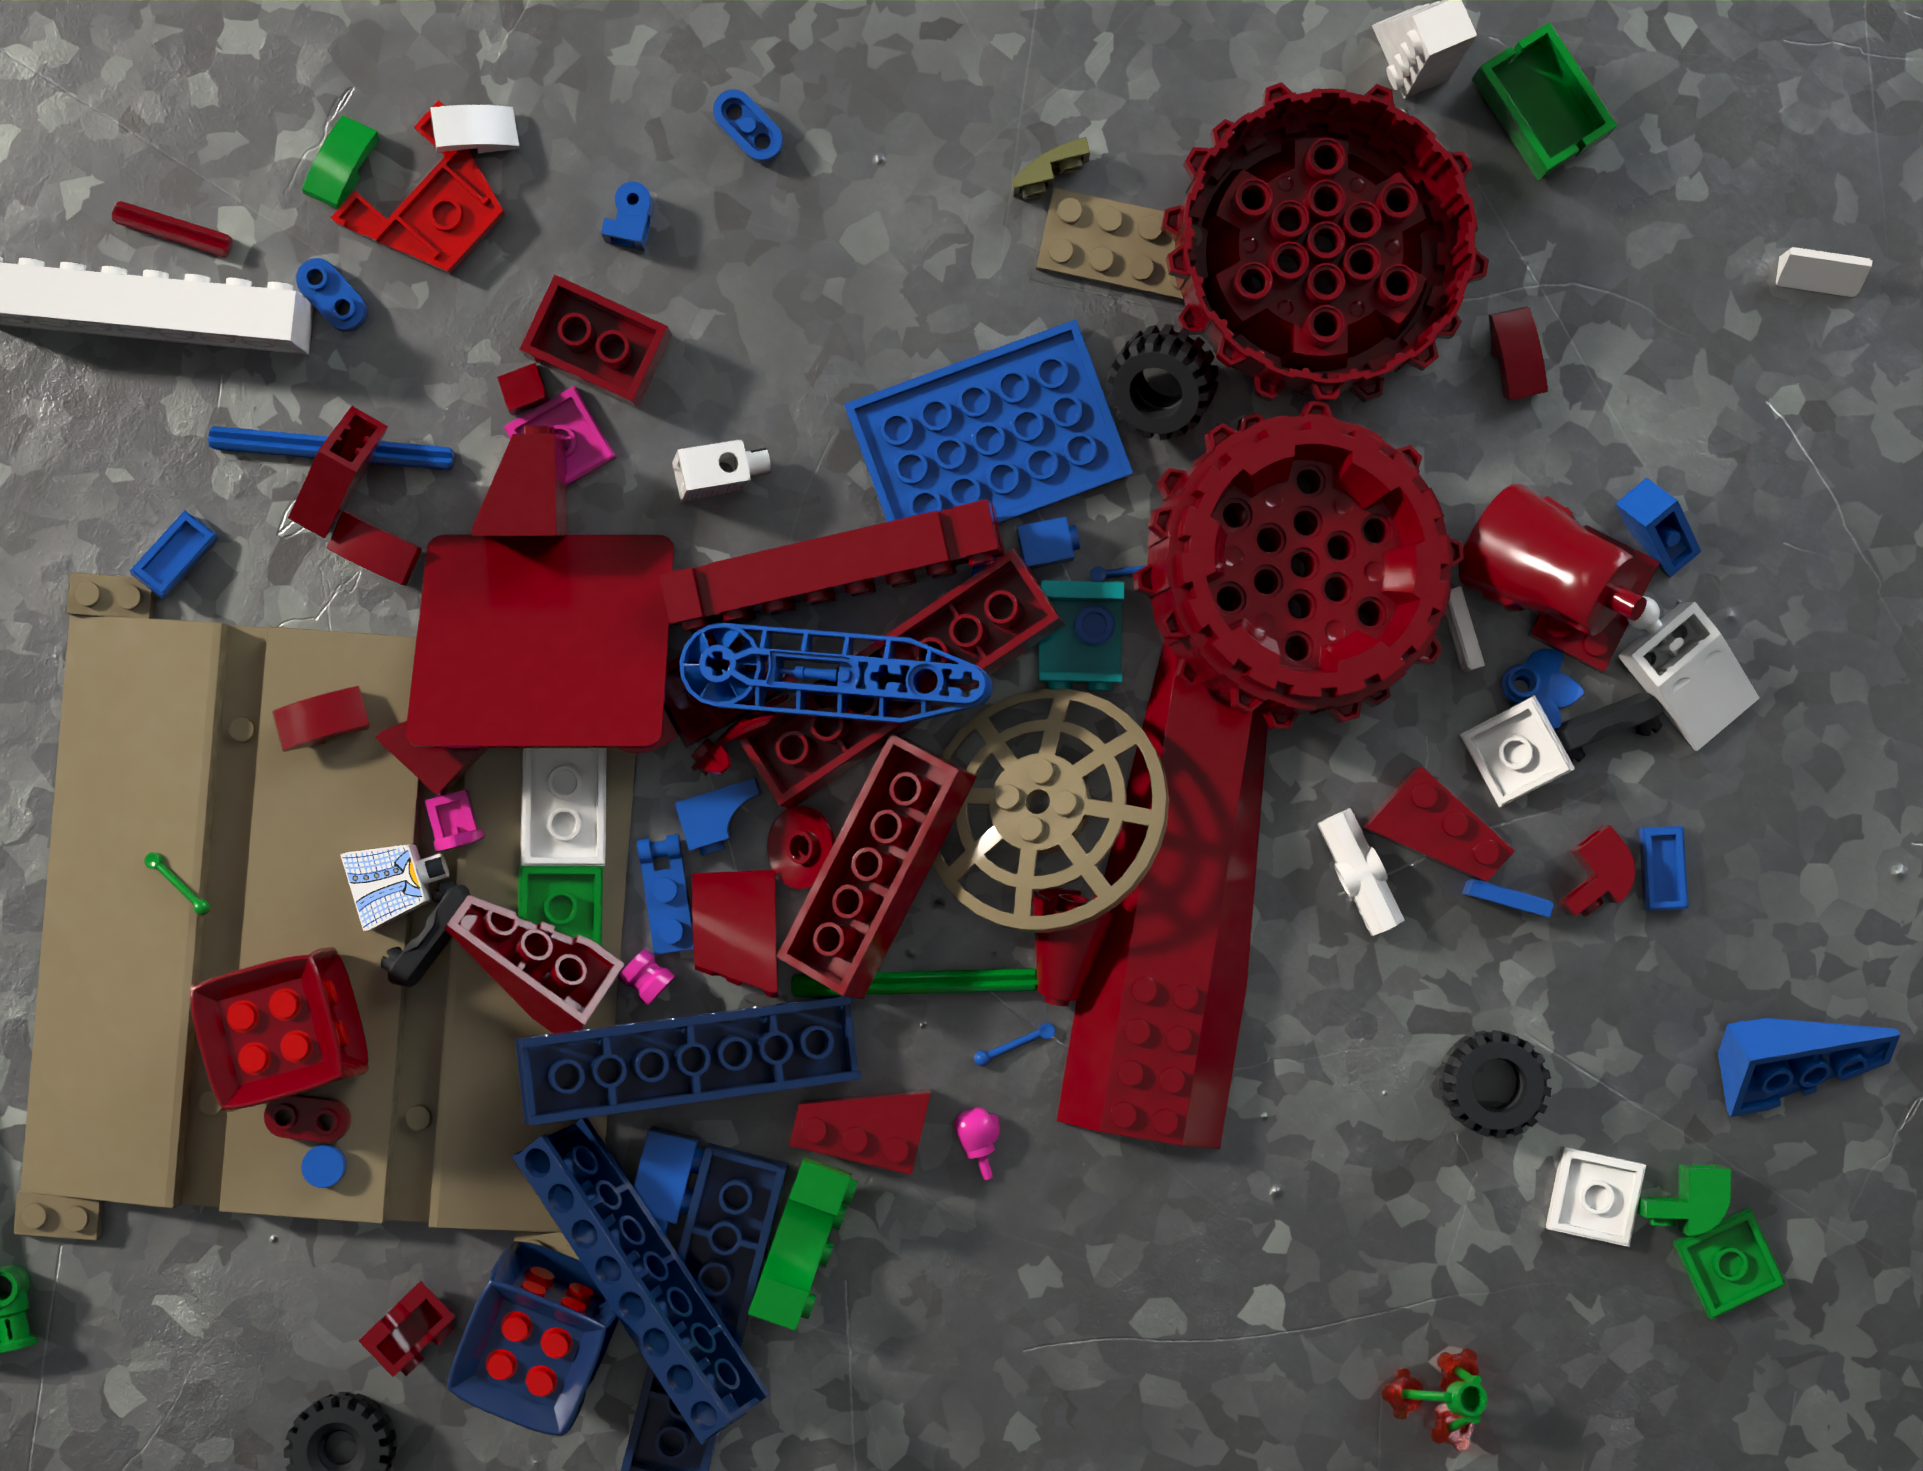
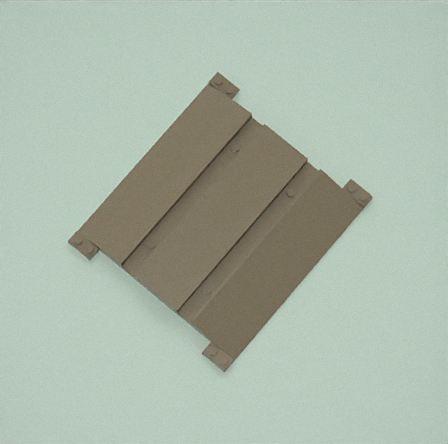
M70 572L67 614H70L22 1177L20 1192H17L13 1234L83 1240L101 1239L104 1201L165 1208H174L179 1205L219 1207V1212L381 1224L387 1220L429 1223L428 1227L508 1230L514 1231V1241L541 1245L580 1260L512 1157L517 1152L527 1148L544 1134L548 1136L580 1120L574 1119L539 1125L524 1123L515 1038L553 1033L533 1020L454 938L449 941L416 985L406 987L390 983L387 976L388 972L381 968L382 957L388 958L387 950L393 947H400L403 951L412 939L417 938L424 930L427 918L437 907L438 903L432 900L378 929L363 931L340 855L346 852L408 844L416 845L420 859L442 853L447 863L449 877L428 883L431 896L434 889L440 891L438 884L441 881L452 880L456 886H467L471 896L512 910L517 914L518 865H520L522 748H488L445 794L465 789L469 791L478 828L483 829L485 838L461 848L435 851L433 843L435 837L425 800L439 797V795L431 791L375 738L381 731L407 721L417 637L271 626L261 628L234 626L217 622L154 619L156 594L136 578ZM359 686L370 724L367 730L326 738L325 743L286 752L282 751L272 714L273 710L318 695ZM607 748L605 866H603L602 948L621 961L637 753L625 752L618 748ZM148 853H160L163 856V864L199 899H205L209 902L210 910L206 915L196 914L193 910V904L157 869H149L145 865L144 860ZM333 947L337 949L352 985L366 1038L369 1070L365 1074L354 1078H344L322 1087L296 1094L336 1099L344 1103L351 1114V1125L348 1132L342 1138L326 1143L277 1137L267 1129L264 1123V1111L269 1102L233 1112H224L212 1090L196 1035L190 1004V987L195 983L204 982L247 967L286 957L309 955L317 949ZM620 972L586 1024L580 1030L616 1025L619 979L617 977ZM281 1109L278 1118L281 1123L289 1124L291 1114L288 1110ZM329 1114L321 1116L320 1123L322 1127L330 1129L333 1126V1118ZM609 1115L588 1117L590 1123L606 1145ZM322 1144L333 1145L340 1149L347 1163L343 1178L338 1183L327 1188H318L309 1184L305 1180L301 1169L305 1154L310 1149Z

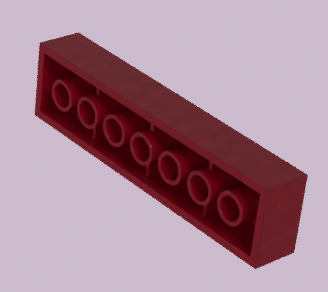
M1012 549L884 636L914 639L979 666L990 676L1066 624L1022 557ZM874 642L855 656L884 658L886 642ZM895 643L894 659L926 660L927 650L911 644ZM936 655V662L958 664ZM889 672L887 676L879 678V683L885 686V688L889 682L901 683L906 686V679L897 678ZM931 672L923 675L919 682L921 693L927 694L934 691L938 683L936 674ZM972 677L968 684L955 683L950 679L951 687L960 688L965 692L978 684ZM819 679L813 685L837 686L838 681ZM808 694L805 710L837 713L838 696ZM796 696L778 708L796 709ZM849 697L846 713L879 716V700ZM890 701L887 717L904 718L921 714V703ZM931 704L930 711L939 710L945 705ZM775 713V717L768 724L736 738L779 806L791 809L883 748L890 733L901 736L921 721L910 724H894Z

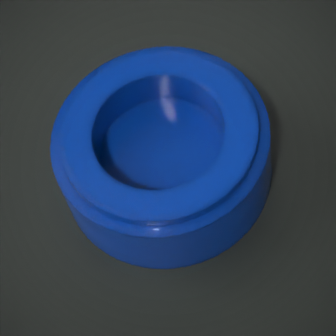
M1098 604L1087 605L1077 613L1074 619V633L1085 645H1103L1114 633L1115 619L1106 607Z
M322 1144L310 1149L305 1154L301 1165L305 1180L318 1188H327L338 1183L343 1178L347 1167L346 1158L342 1151L329 1144Z

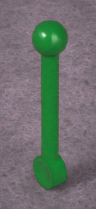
M148 853L144 860L145 865L149 869H157L193 904V910L196 914L206 915L210 910L209 902L205 899H199L163 864V856L160 853Z

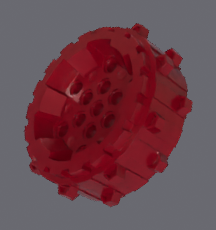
M1281 82L1266 87L1263 92L1262 107L1251 114L1248 112L1235 123L1224 119L1213 128L1210 133L1213 147L1192 148L1183 164L1184 169L1192 179L1186 191L1185 200L1182 205L1165 209L1161 223V230L1175 241V250L1166 257L1168 274L1175 276L1178 291L1181 290L1186 305L1176 322L1180 329L1190 330L1189 335H1203L1213 347L1216 358L1226 367L1238 369L1252 377L1255 396L1271 402L1283 390L1300 393V395L1314 396L1316 401L1334 402L1337 400L1340 392L1349 390L1365 403L1382 396L1384 377L1390 373H1396L1407 364L1423 371L1439 358L1435 340L1436 338L1451 339L1458 330L1462 321L1457 315V311L1464 299L1463 295L1467 284L1482 280L1487 275L1489 259L1478 252L1477 247H1475V233L1478 231L1472 197H1469L1464 183L1465 177L1473 166L1465 152H1447L1435 138L1436 134L1413 115L1409 116L1404 111L1396 108L1392 89L1376 84L1365 95L1331 88L1312 89L1311 92L1296 94V92L1293 93ZM1325 153L1330 156L1333 161V168L1325 170L1318 167L1314 160V154ZM1245 193L1256 194L1260 198L1261 208L1258 210L1248 209L1244 206L1241 196ZM1324 194L1330 197L1333 209L1331 211H1322L1317 208L1314 203V196ZM1386 196H1398L1404 203V211L1394 212L1390 210L1386 203ZM1281 214L1291 215L1297 222V230L1289 232L1283 230L1278 223V216ZM1360 215L1364 217L1369 225L1368 232L1361 233L1355 231L1350 224V216ZM1192 224L1198 226L1202 231L1203 237L1198 247H1196L1197 238H1194L1195 231L1191 229ZM1318 235L1328 237L1332 242L1333 251L1329 253L1319 251L1315 247L1314 237ZM1282 255L1292 257L1296 261L1297 271L1294 273L1282 271L1277 263L1278 257ZM1354 256L1363 258L1368 264V273L1358 274L1354 272L1350 266V258ZM1246 275L1256 277L1260 281L1261 292L1253 294L1245 291L1241 284V278ZM1322 276L1329 279L1333 287L1332 294L1324 295L1319 293L1314 287V278ZM1394 277L1402 282L1404 286V294L1402 296L1393 295L1388 291L1386 287L1387 278ZM1314 319H1327L1332 325V335L1327 337L1319 335L1314 329Z
M1310 401L1304 406L1299 416L1287 417V415L1264 419L1260 413H1255L1240 418L1237 431L1221 423L1204 435L1207 451L1192 462L1193 465L1187 471L1168 468L1161 475L1156 486L1163 497V504L1161 508L1151 512L1148 525L1150 533L1147 542V548H1149L1147 566L1133 574L1134 591L1151 599L1155 614L1153 617L1166 645H1169L1179 659L1174 677L1185 688L1203 683L1207 688L1214 691L1216 696L1231 703L1232 708L1244 714L1251 713L1254 710L1261 711L1269 729L1286 731L1292 728L1299 714L1309 713V715L1328 711L1337 723L1359 718L1362 702L1371 707L1378 706L1391 696L1389 687L1407 674L1406 671L1413 664L1425 666L1434 664L1442 652V648L1435 637L1437 635L1435 632L1441 618L1446 614L1450 599L1451 567L1464 560L1463 543L1447 535L1443 519L1445 516L1432 488L1428 487L1419 474L1422 456L1412 445L1395 449L1389 443L1382 440V436L1359 424H1350L1336 420L1327 402ZM1298 475L1305 476L1309 480L1311 485L1309 494L1299 490L1296 481ZM1225 508H1229L1237 514L1238 525L1236 528L1228 526L1224 521L1223 511ZM1295 516L1302 517L1308 525L1306 535L1296 531L1294 527ZM1365 524H1370L1376 530L1377 540L1375 543L1368 541L1365 537ZM1258 533H1264L1270 538L1272 543L1270 552H1265L1258 546ZM1329 540L1339 545L1341 549L1339 560L1332 558L1328 553L1327 545ZM1293 557H1297L1303 562L1305 566L1303 577L1297 576L1292 571L1291 560ZM1256 574H1261L1267 579L1269 588L1266 594L1260 593L1255 588L1254 577ZM1327 581L1337 587L1338 598L1336 602L1330 600L1325 594L1324 586ZM1219 591H1225L1230 595L1232 599L1230 611H1225L1218 605L1217 594ZM1290 598L1296 599L1302 607V614L1299 619L1293 617L1288 610ZM1360 606H1364L1370 611L1371 623L1369 626L1364 625L1359 620L1358 610ZM1288 639L1294 641L1299 648V656L1296 661L1290 659L1285 652V644Z

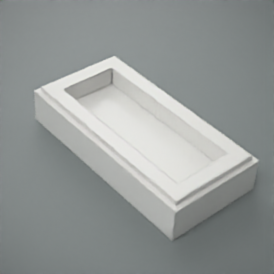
M1462 587L1451 589L1445 617L1461 670L1467 672L1483 667L1485 664Z

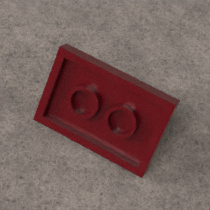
M1588 525L1583 526L1588 532L1614 544L1636 559L1640 567L1637 580L1631 591L1643 596L1660 562ZM1617 613L1603 631L1592 636L1566 623L1538 614L1527 636L1555 650L1562 651L1563 654L1603 673L1629 622L1626 617Z

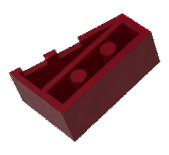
M1422 766L1415 767L1361 826V829L1368 833L1379 836L1449 869L1483 882H1488L1515 852L1511 846Z
M932 1089L803 1100L798 1106L789 1146L912 1175Z

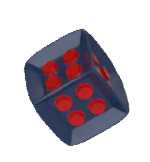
M523 1241L511 1242L496 1261L491 1271L489 1282L474 1307L456 1352L447 1388L459 1399L487 1413L536 1432L563 1436L570 1431L581 1411L586 1389L600 1367L619 1319L580 1260L541 1245Z

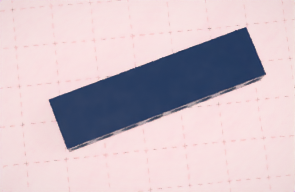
M832 996L515 1038L524 1123L539 1125L861 1079V1071L858 1070L851 1015L850 1004H853L852 998Z
M581 1118L575 1124L548 1136L544 1134L527 1148L512 1156L701 1445L745 1416L749 1409L770 1395L588 1118Z
M708 1143L704 1150L677 1254L741 1349L749 1319L748 1311L757 1288L789 1163ZM649 1365L621 1471H709L718 1434L701 1445Z

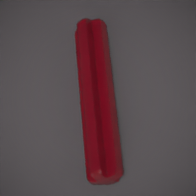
M118 201L112 211V220L116 224L214 255L227 257L232 248L233 239L228 234L136 205Z

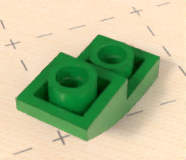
M342 115L327 136L311 165L302 186L303 194L339 209L360 181L358 169L380 141L378 131Z

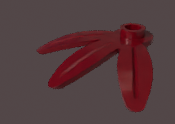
M789 694L774 699L764 706L772 707L784 702L789 698ZM751 711L730 726L714 743L707 738L691 754V757L696 761L691 766V769L694 771L699 769L705 776L709 773L723 774L730 767L731 760L728 751L722 745L744 733L768 724L775 717V713Z

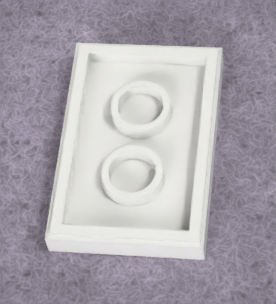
M522 748L520 865L605 866L607 748Z

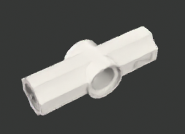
M1351 808L1317 823L1336 862L1334 868L1348 896L1350 898L1353 897L1371 936L1385 932L1405 921L1387 885L1386 880H1388L1386 870L1372 846L1369 847Z

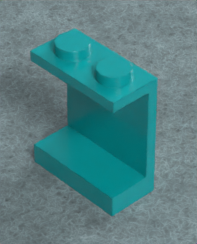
M1041 580V588L1066 625L1039 642L1038 682L1047 683V688L1072 689V683L1088 684V691H1113V684H1121L1123 676L1121 673V639L1124 582ZM1087 605H1102L1112 613L1115 619L1114 633L1103 645H1085L1074 633V619L1077 613Z

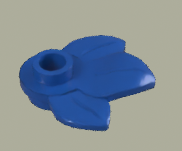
M1541 649L1533 652L1525 664H1517L1507 669L1501 679V689L1504 696L1514 704H1519L1535 695L1553 729H1558L1561 727L1559 709L1575 703L1584 694V689L1574 679L1559 671L1563 661L1562 651ZM1517 680L1526 682L1528 690L1524 692L1517 690L1514 682Z

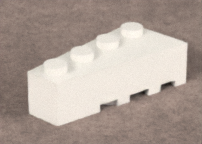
M1443 0L1422 6L1419 5L1372 25L1389 64L1386 68L1388 79L1394 90L1400 89L1404 99L1448 81L1477 36L1462 0Z

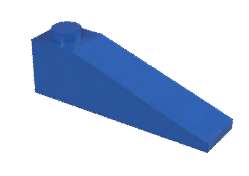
M1772 1018L1738 1021L1727 1024L1718 1051L1727 1112L1730 1117L1768 1111L1781 1106L1779 1098L1800 1090L1804 1096L1817 1092V1085L1837 1076L1840 1080L1845 1081L1889 1064L1900 1038V1033L1897 1029Z

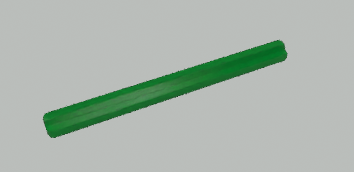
M1034 968L877 972L866 995L1037 990V972ZM806 974L792 976L791 992L794 997L842 996Z

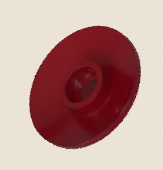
M808 806L788 808L775 819L768 835L767 853L772 870H775L777 878L782 883L795 889H807L813 886L835 843L833 831L827 819L819 811Z

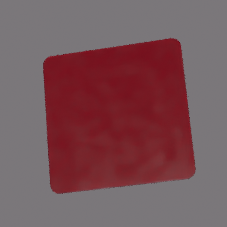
M444 534L434 537L428 543L406 724V738L408 742L417 748H650L656 745L662 737L669 637V618L659 575L673 572V542L664 535L472 536V534Z

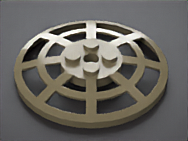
M1042 688L1018 693L994 703L974 716L957 732L943 751L941 757L951 761L953 755L966 738L977 730L986 745L978 751L966 770L977 776L980 768L992 754L1004 770L997 778L992 789L971 788L956 817L957 830L966 851L948 868L939 850L933 865L945 886L958 901L979 917L1000 927L1021 932L1050 933L1072 929L1099 918L1119 905L1136 889L1149 872L1161 848L1168 823L1169 794L1167 778L1159 754L1147 734L1127 713L1110 701L1088 692L1067 688ZM1039 699H1054L1047 720L1021 723L1006 729L1000 734L990 721L992 717L1021 703ZM1071 700L1083 702L1102 710L1118 721L1127 732L1104 744L1100 738L1087 729L1070 722H1065ZM1044 732L1040 750L1037 754L1017 759L1006 744L1026 734ZM1061 734L1079 739L1094 750L1074 765L1064 758L1056 756ZM1137 745L1144 756L1150 773L1153 795L1152 809L1126 805L1125 780L1116 757ZM1103 765H1105L1111 781L1112 802L1091 799L1089 787L1084 779ZM1041 794L1049 795V807L1040 814L1031 813L1030 805L1032 800ZM968 805L989 806L990 817L994 826L975 841L969 826ZM1089 817L1109 819L1102 837L1087 854L1076 838L1083 831ZM1123 822L1148 826L1145 840L1135 860L1123 876L1111 886L1096 865L1104 859L1113 847ZM1005 840L1012 847L1021 851L1018 874L998 867L988 860L985 855L1001 841ZM1062 849L1073 863L1069 868L1057 873L1035 876L1038 855L1051 854ZM977 865L980 870L992 879L1009 887L1016 888L1014 914L1000 911L982 903L966 891L959 881ZM1083 877L1097 895L1095 899L1087 904L1067 912L1046 916H1031L1033 890L1061 887Z

